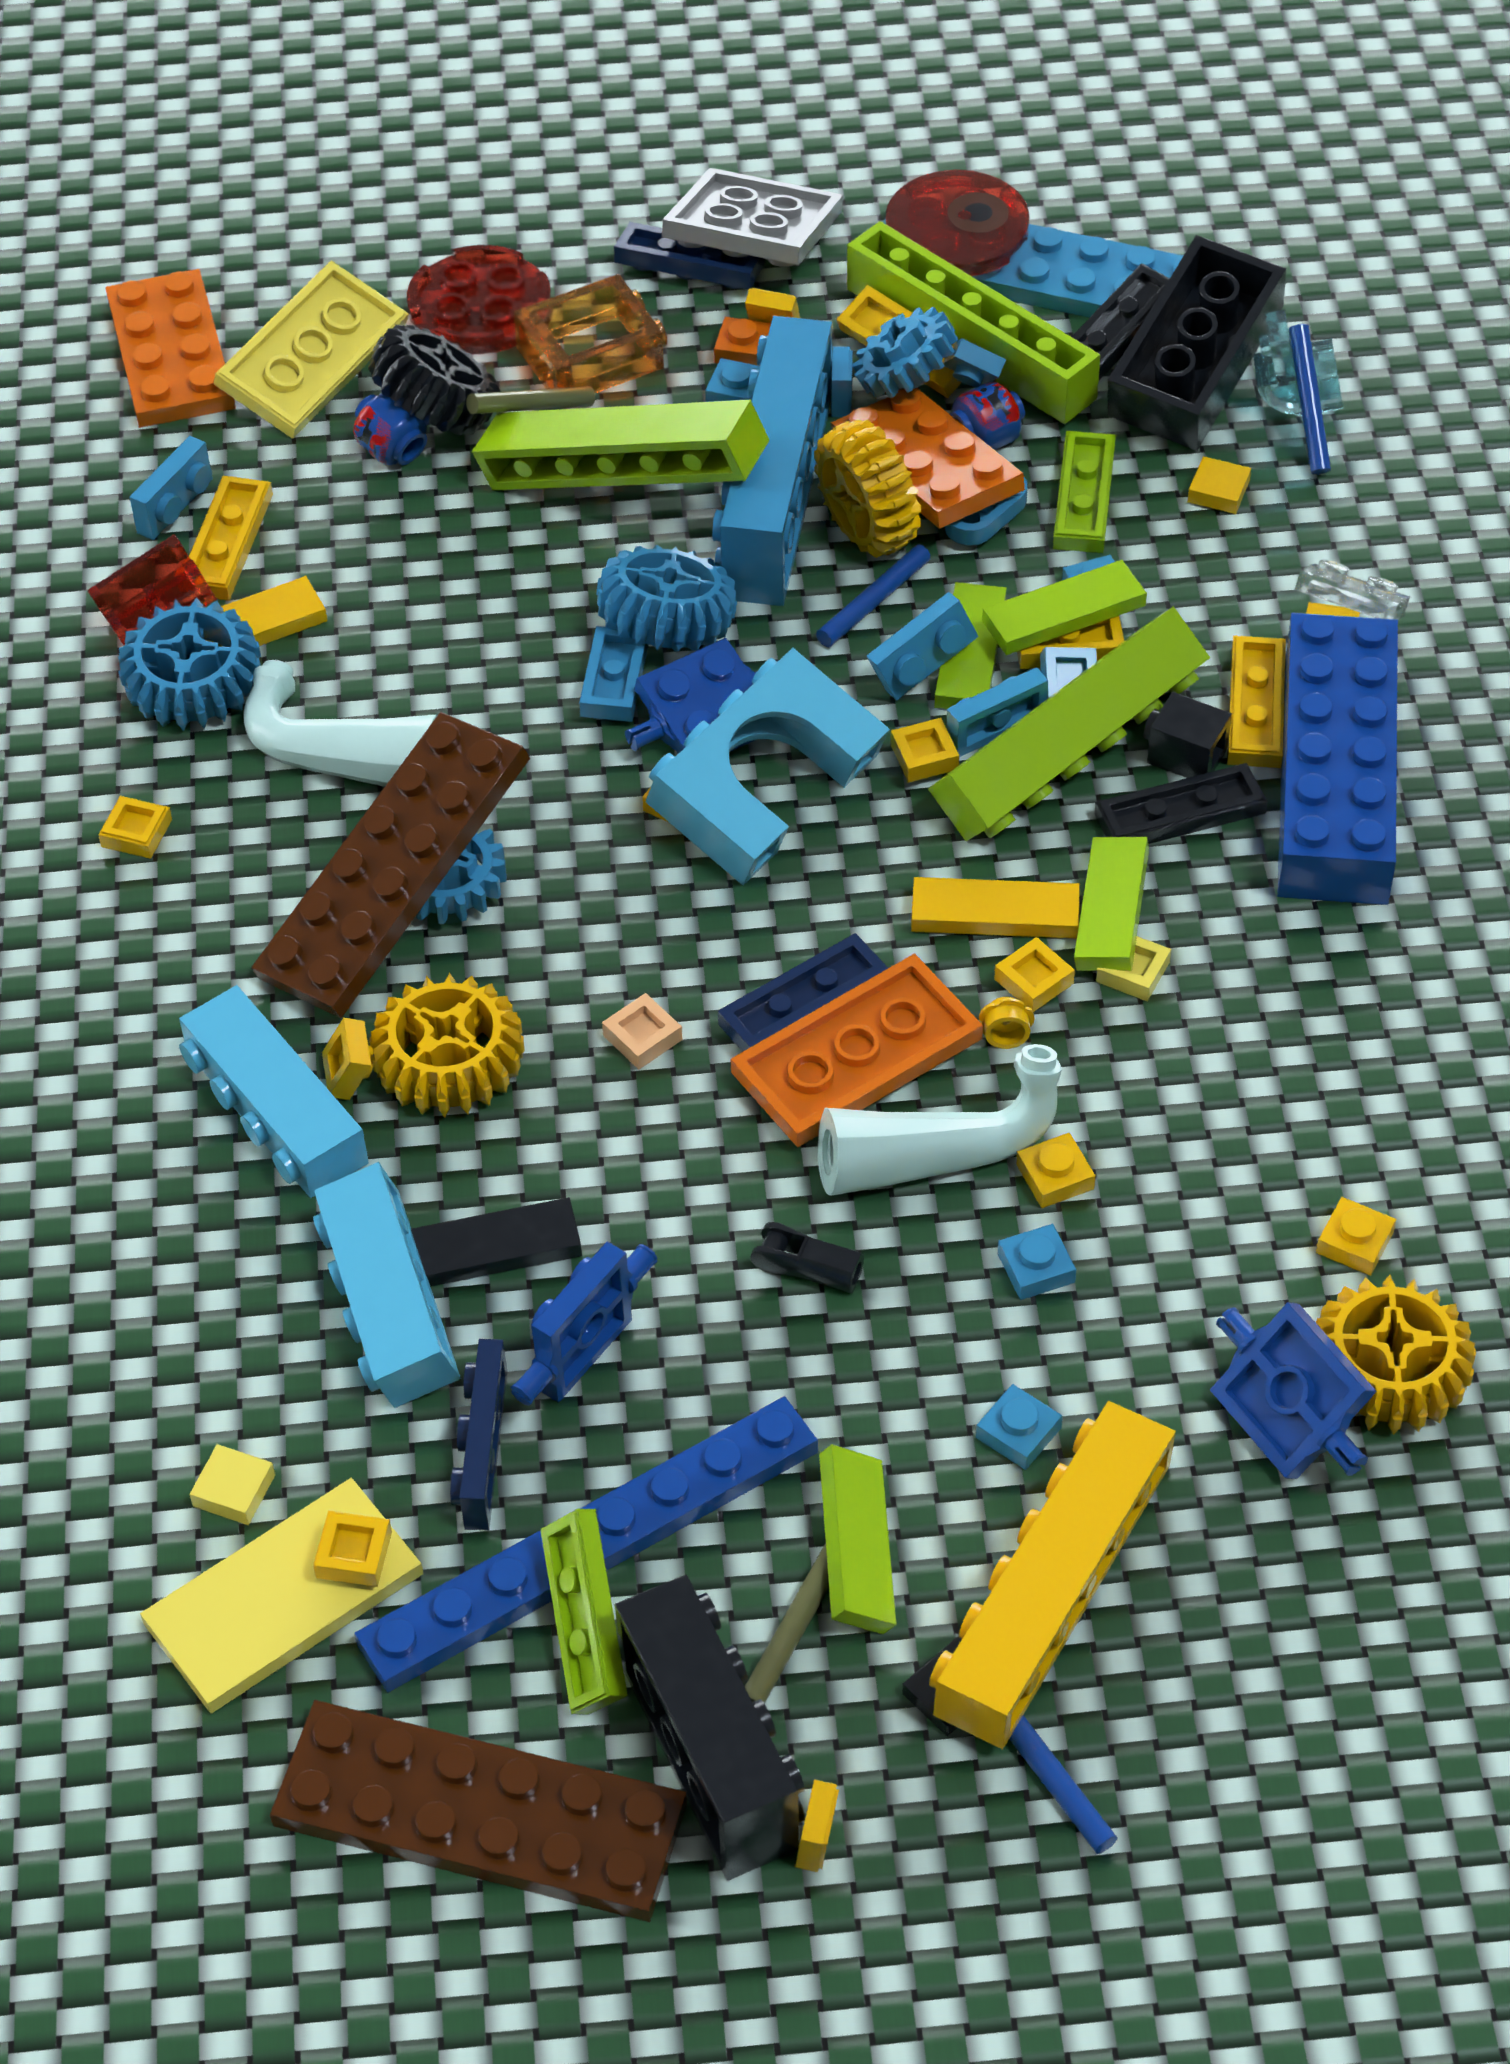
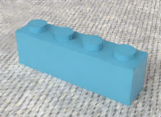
M238 985L179 1018L184 1042L179 1044V1049L185 1062L194 1073L197 1074L203 1071L210 1079V1087L223 1108L228 1110L234 1107L241 1116V1124L250 1140L258 1147L262 1144L267 1146L272 1152V1160L276 1169L287 1183L291 1184L296 1181L306 1194L312 1198L315 1196L314 1190L350 1175L369 1163L363 1129Z
M379 1162L314 1190L321 1212L313 1216L314 1224L323 1244L327 1249L332 1247L336 1259L328 1263V1269L339 1293L342 1296L347 1294L350 1307L343 1310V1317L356 1343L362 1342L365 1356L358 1358V1365L368 1388L372 1392L380 1389L393 1407L396 1408L460 1380L461 1377L411 1232V1226L399 1190Z

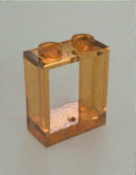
M619 274L514 311L517 349L546 389L590 386L595 393L664 368L663 347L667 346V335L664 326L658 318L653 319L645 309L640 293L636 289L631 290ZM617 317L630 333L570 356L567 355L556 340Z

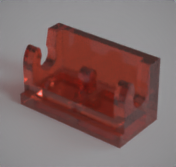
M175 534L87 590L123 646H125L126 631L137 630L138 617L154 618L155 606L167 611L173 608L175 599L183 607L191 606L196 597L203 604V607L217 600L197 565L190 559Z

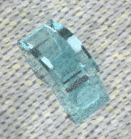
M1284 309L1265 313L1268 334L1259 335L1261 352L1253 354L1258 392L1262 399L1272 408L1287 414L1302 415L1286 311ZM1332 338L1311 342L1322 412L1343 408Z

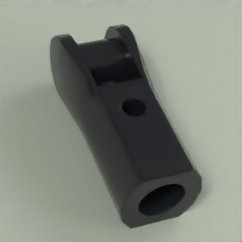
M768 1222L764 1225L761 1232L764 1241L761 1246L753 1249L750 1256L751 1262L760 1270L768 1273L799 1277L848 1293L854 1292L863 1269V1253L809 1237L781 1223Z

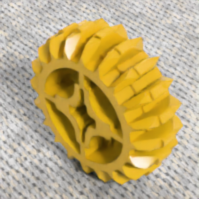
M857 419L850 423L846 421L833 427V430L818 439L817 449L814 451V459L817 463L814 466V472L819 477L818 488L823 493L824 505L828 506L832 514L831 521H836L840 530L846 534L849 540L858 545L860 552L868 551L875 558L884 554L890 555L917 537V529L921 527V519L918 515L921 512V505L916 500L918 489L912 483L910 477L912 472L907 470L904 464V456L899 455L891 438L886 439L884 430L879 426L875 427L869 420L861 421Z
M449 973L444 983L434 984L426 975L422 988L415 989L405 984L402 993L403 999L388 997L387 1005L385 1006L386 1011L376 1013L375 1030L371 1031L369 1039L370 1046L373 1047V1055L371 1056L373 1070L377 1073V1077H380L381 1085L385 1088L386 1093H395L396 1099L399 1100L402 1107L415 1101L416 1108L419 1109L422 1115L432 1106L438 1107L444 1118L450 1107L460 1106L469 1114L472 1106L471 1102L478 1100L490 1106L491 1099L493 1098L492 1091L507 1093V1088L510 1084L509 1078L518 1076V1071L521 1067L520 1059L523 1058L522 1053L525 1051L524 1038L521 1035V1020L517 1012H513L508 996L498 997L492 983L478 989V983L472 975L461 984L456 983ZM481 1033H484L490 1039L485 1048L478 1045L476 1038ZM410 1042L416 1044L418 1050L412 1057L404 1052Z
M1390 1275L1383 1281L1382 1287H1376L1366 1277L1359 1284L1358 1292L1344 1286L1342 1291L1338 1293L1337 1301L1327 1300L1326 1305L1321 1310L1320 1318H1317L1316 1321L1318 1326L1377 1391L1358 1412L1365 1416V1424L1368 1431L1377 1424V1421L1388 1422L1393 1435L1401 1428V1424L1404 1421H1407L1417 1432L1425 1426L1427 1417L1440 1423L1447 1415L1448 1407L1457 1409V1406L1463 1400L1467 1386L1471 1385L1474 1369L1472 1366L1476 1356V1349L1474 1348L1475 1343L1469 1341L1471 1335L1469 1322L1457 1321L1459 1312L1457 1311L1456 1303L1439 1305L1440 1296L1438 1288L1426 1295L1419 1293L1415 1278L1406 1288L1396 1287Z

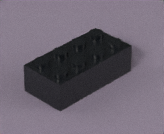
M1196 235L1108 378V416L1198 451L1284 306L1286 268Z
M687 1574L615 1603L623 1671L682 1791L687 1792V1801L726 1880L734 1879L799 1850V1823L805 1821V1814L798 1798V1794L805 1791L801 1774L792 1756L786 1754L780 1757L771 1738L776 1736L772 1717L761 1699L754 1702L751 1701L743 1685L748 1682L746 1668L735 1646L732 1645L724 1648L716 1632L721 1629L719 1616L709 1595L704 1593L698 1596Z

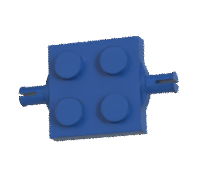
M724 638L638 677L634 690L647 707L650 720L625 731L627 743L631 744L632 750L637 751L639 748L661 739L679 754L685 748L684 742L691 731L702 721H706L710 725L719 716V708L736 689L744 693L753 685L752 679L757 671L754 672L746 666L727 638ZM751 740V741L742 743V744L738 745L737 747H735L733 750H735V749H737V748H740V747H742V746H744V745H746V744H748V743H750V742H753V741H755V740Z
M607 1241L592 1258L586 1257L579 1262L570 1277L569 1284L554 1300L548 1299L538 1308L531 1324L535 1358L532 1360V1366L511 1386V1393L518 1401L529 1406L542 1392L559 1403L632 1321L631 1300L633 1292L638 1287L637 1283L658 1262L656 1254L649 1247L639 1244L627 1258L626 1252Z
M1287 1302L1269 1324L1257 1330H1254L1237 1308L1233 1307L1223 1312L1221 1315L1225 1318L1219 1317L1216 1325L1234 1343L1237 1351L1233 1356L1229 1369L1213 1385L1210 1391L1285 1478L1298 1479L1312 1462L1326 1451L1342 1467L1346 1475L1351 1476L1360 1471L1362 1468L1359 1465H1365L1368 1457L1357 1448L1345 1433L1352 1418L1377 1392L1376 1389L1300 1304Z

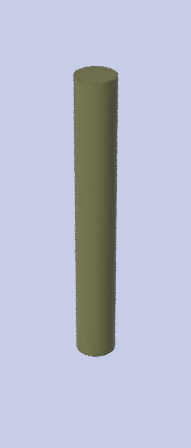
M587 386L475 393L467 397L466 405L471 414L587 407L594 404L595 392L592 387Z
M826 1543L745 1685V1689L752 1702L759 1699L764 1703L767 1701L829 1589Z

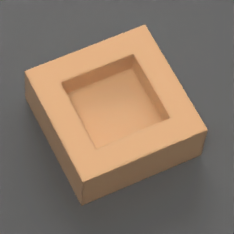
M647 993L602 1022L603 1036L638 1070L683 1040L682 1026Z

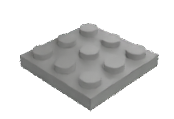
M709 168L663 218L662 237L677 240L680 245L688 248L707 246L721 249L724 254L732 257H746L750 255L768 259V262L775 266L788 267L799 265L841 214L843 195Z

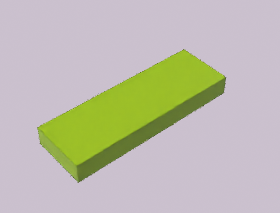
M1066 431L1053 549L1104 553L1115 452V434Z
M1119 560L985 607L982 612V622L1005 655H1009L1146 606L1147 592L1124 561Z
M955 582L953 596L960 600L979 637L940 666L934 708H950L964 698L973 697L991 688L998 643L982 622V612L985 607L1005 601L1007 587Z
M1093 837L1074 953L1076 971H1097V968L1132 971L1149 855L1147 837Z
M831 1444L819 1454L831 1619L885 1634L896 1626L882 1460Z
M578 1508L541 1529V1537L571 1714H591L628 1695L596 1509Z

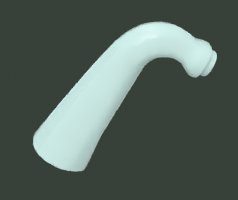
M267 660L262 666H258L254 670L253 687L244 708V725L251 742L265 755L274 760L309 771L386 786L438 715L388 719H287L281 716L280 710L283 703L295 692L293 669L283 661Z
M1033 1044L1025 1046L1021 1053L1016 1054L1014 1068L1021 1081V1090L1016 1100L1010 1106L997 1112H877L825 1108L820 1120L818 1134V1167L826 1194L830 1196L976 1168L1017 1155V1151L1031 1147L1046 1133L1056 1114L1057 1083L1062 1071L1061 1065L1057 1060V1053L1050 1047Z

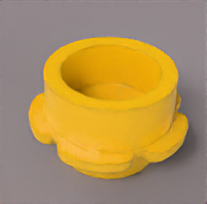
M1000 997L993 1000L979 1014V1020L983 1025V1034L986 1040L992 1046L1001 1049L1015 1048L1025 1043L1030 1036V1027L1034 1024L1035 1020L1032 1009L1024 1007V1003L1021 1000L1012 997Z

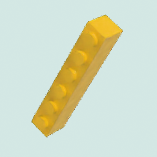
M1109 1400L1096 1421L1089 1418L1085 1420L1073 1445V1452L1076 1454L1068 1466L1059 1463L1048 1482L1045 1497L1048 1500L1041 1511L1032 1508L1025 1517L1018 1533L1017 1543L1020 1545L1012 1558L1003 1555L998 1561L988 1585L991 1593L985 1603L981 1605L974 1602L968 1610L959 1631V1637L962 1640L955 1652L951 1653L945 1650L939 1657L929 1681V1686L936 1689L933 1716L1003 1750L1169 1469L1175 1430Z

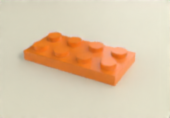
M200 268L184 272H173L168 275L137 281H126L121 284L105 287L139 428L236 409L234 398L214 385L215 373L225 365Z
M914 388L908 393L905 389H901L892 398L887 397L867 407L857 408L849 415L830 422L831 430H833V427L846 421L850 423L857 419L861 421L869 420L875 427L879 426L882 428L886 439L891 438L899 455L904 456V464L907 470L912 472L910 477L913 485L918 489L916 500L921 505L920 513L939 529L1025 490L1023 472L918 388Z
M914 953L731 1058V1073L798 1148L818 1136L820 1120L825 1108L863 1110L982 1040L983 1025Z

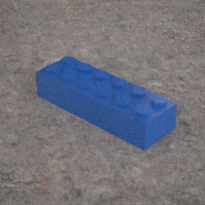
M1291 613L1285 654L1277 897L1380 905L1389 904L1396 865L1398 620Z

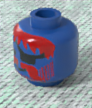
M988 382L958 396L953 402L950 415L991 448L997 450L1013 443L1019 438L1022 429L1021 420L1025 417V408L1017 393L1009 392L1000 383Z
M382 393L377 396L372 394L364 398L356 408V420L353 428L354 437L378 462L386 466H392L397 463L406 465L415 460L424 450L428 440L426 435L427 425L415 416L410 417L409 412L402 407L395 406L394 401L390 397L384 396Z

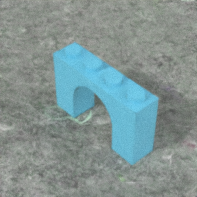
M794 648L789 650L778 662L773 658L768 659L752 679L753 685L744 693L739 689L731 693L719 708V716L710 725L706 721L700 722L684 742L685 748L676 756L667 753L658 761L649 774V778L653 783L645 802L742 885L749 881L778 852L789 826L741 785L731 768L729 752L738 745L751 740L771 739L781 741L801 751L845 788L877 757L890 730Z

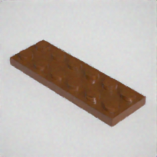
M440 712L252 965L251 969L258 978L342 1018L528 763L530 757L525 748L508 739Z
M314 1700L274 1802L270 1817L274 1827L650 1922L686 1810L687 1792Z

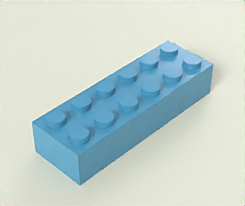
M773 316L768 336L760 335L757 365L760 366V369L751 370L748 386V398L752 400L770 441L746 481L723 482L722 505H725L724 510L715 511L712 538L713 541L721 542V547H717L714 566H722L727 571V576L735 580V601L784 606L815 474L814 466L817 464L814 459V451L817 449L818 439L824 435L832 401V321Z

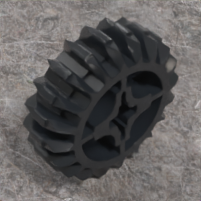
M395 325L393 328H388L385 335L379 338L373 349L374 352L371 356L368 370L372 375L371 379L375 385L381 387L382 394L390 397L394 401L395 406L402 407L409 412L410 417L415 416L421 419L425 425L431 424L436 426L441 432L449 430L455 435H462L463 433L473 435L476 430H481L485 422L489 421L493 413L471 414L466 405L467 397L470 394L500 392L494 376L486 372V366L477 362L473 354L462 350L459 344H453L446 340L443 335L437 336L428 328L420 330L414 325Z

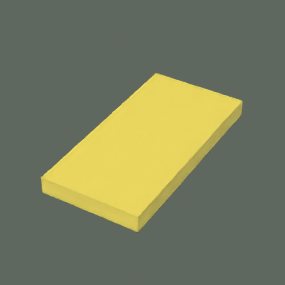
M331 260L215 373L214 385L293 439L370 361L375 345L379 338L385 335L388 328H393L395 325H406L409 313Z
M352 1477L140 1613L144 1626L210 1714L423 1575L421 1562L391 1526L392 1534L378 1587L316 1578L313 1564L328 1511L384 1518Z

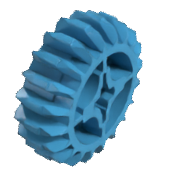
M655 545L653 549L636 546L633 552L627 550L619 551L618 557L609 558L606 567L602 569L596 595H598L597 605L599 606L598 616L605 620L607 628L618 630L620 638H633L638 646L649 644L655 646L657 651L661 647L671 648L675 652H679L680 648L684 647L697 651L701 644L708 646L715 643L716 639L726 637L727 630L731 627L732 618H735L737 601H735L736 591L734 590L735 580L727 576L725 568L714 566L713 559L699 558L695 551L689 553L678 551L676 546L673 549H662L659 545Z
M197 597L191 606L183 607L175 599L172 609L164 611L155 606L154 618L138 617L137 630L126 631L125 646L119 648L120 670L118 673L121 685L125 686L128 700L131 701L132 706L139 707V711L143 713L145 719L156 716L157 721L160 722L162 727L176 720L177 724L184 731L190 721H198L205 729L208 718L216 716L225 722L228 708L242 711L243 697H248L253 687L254 670L256 667L261 666L259 659L261 652L259 643L255 641L253 630L249 626L248 621H241L235 609L224 612L218 601L205 608Z

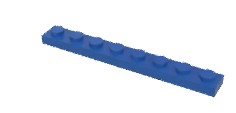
M783 1396L580 1508L596 1509L606 1571L817 1454L818 1439L788 1399ZM541 1530L354 1633L358 1648L387 1693L552 1602Z

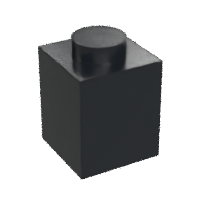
M1172 692L1161 710L1154 709L1146 722L1143 738L1149 740L1147 763L1185 778L1215 771L1228 748L1232 713Z

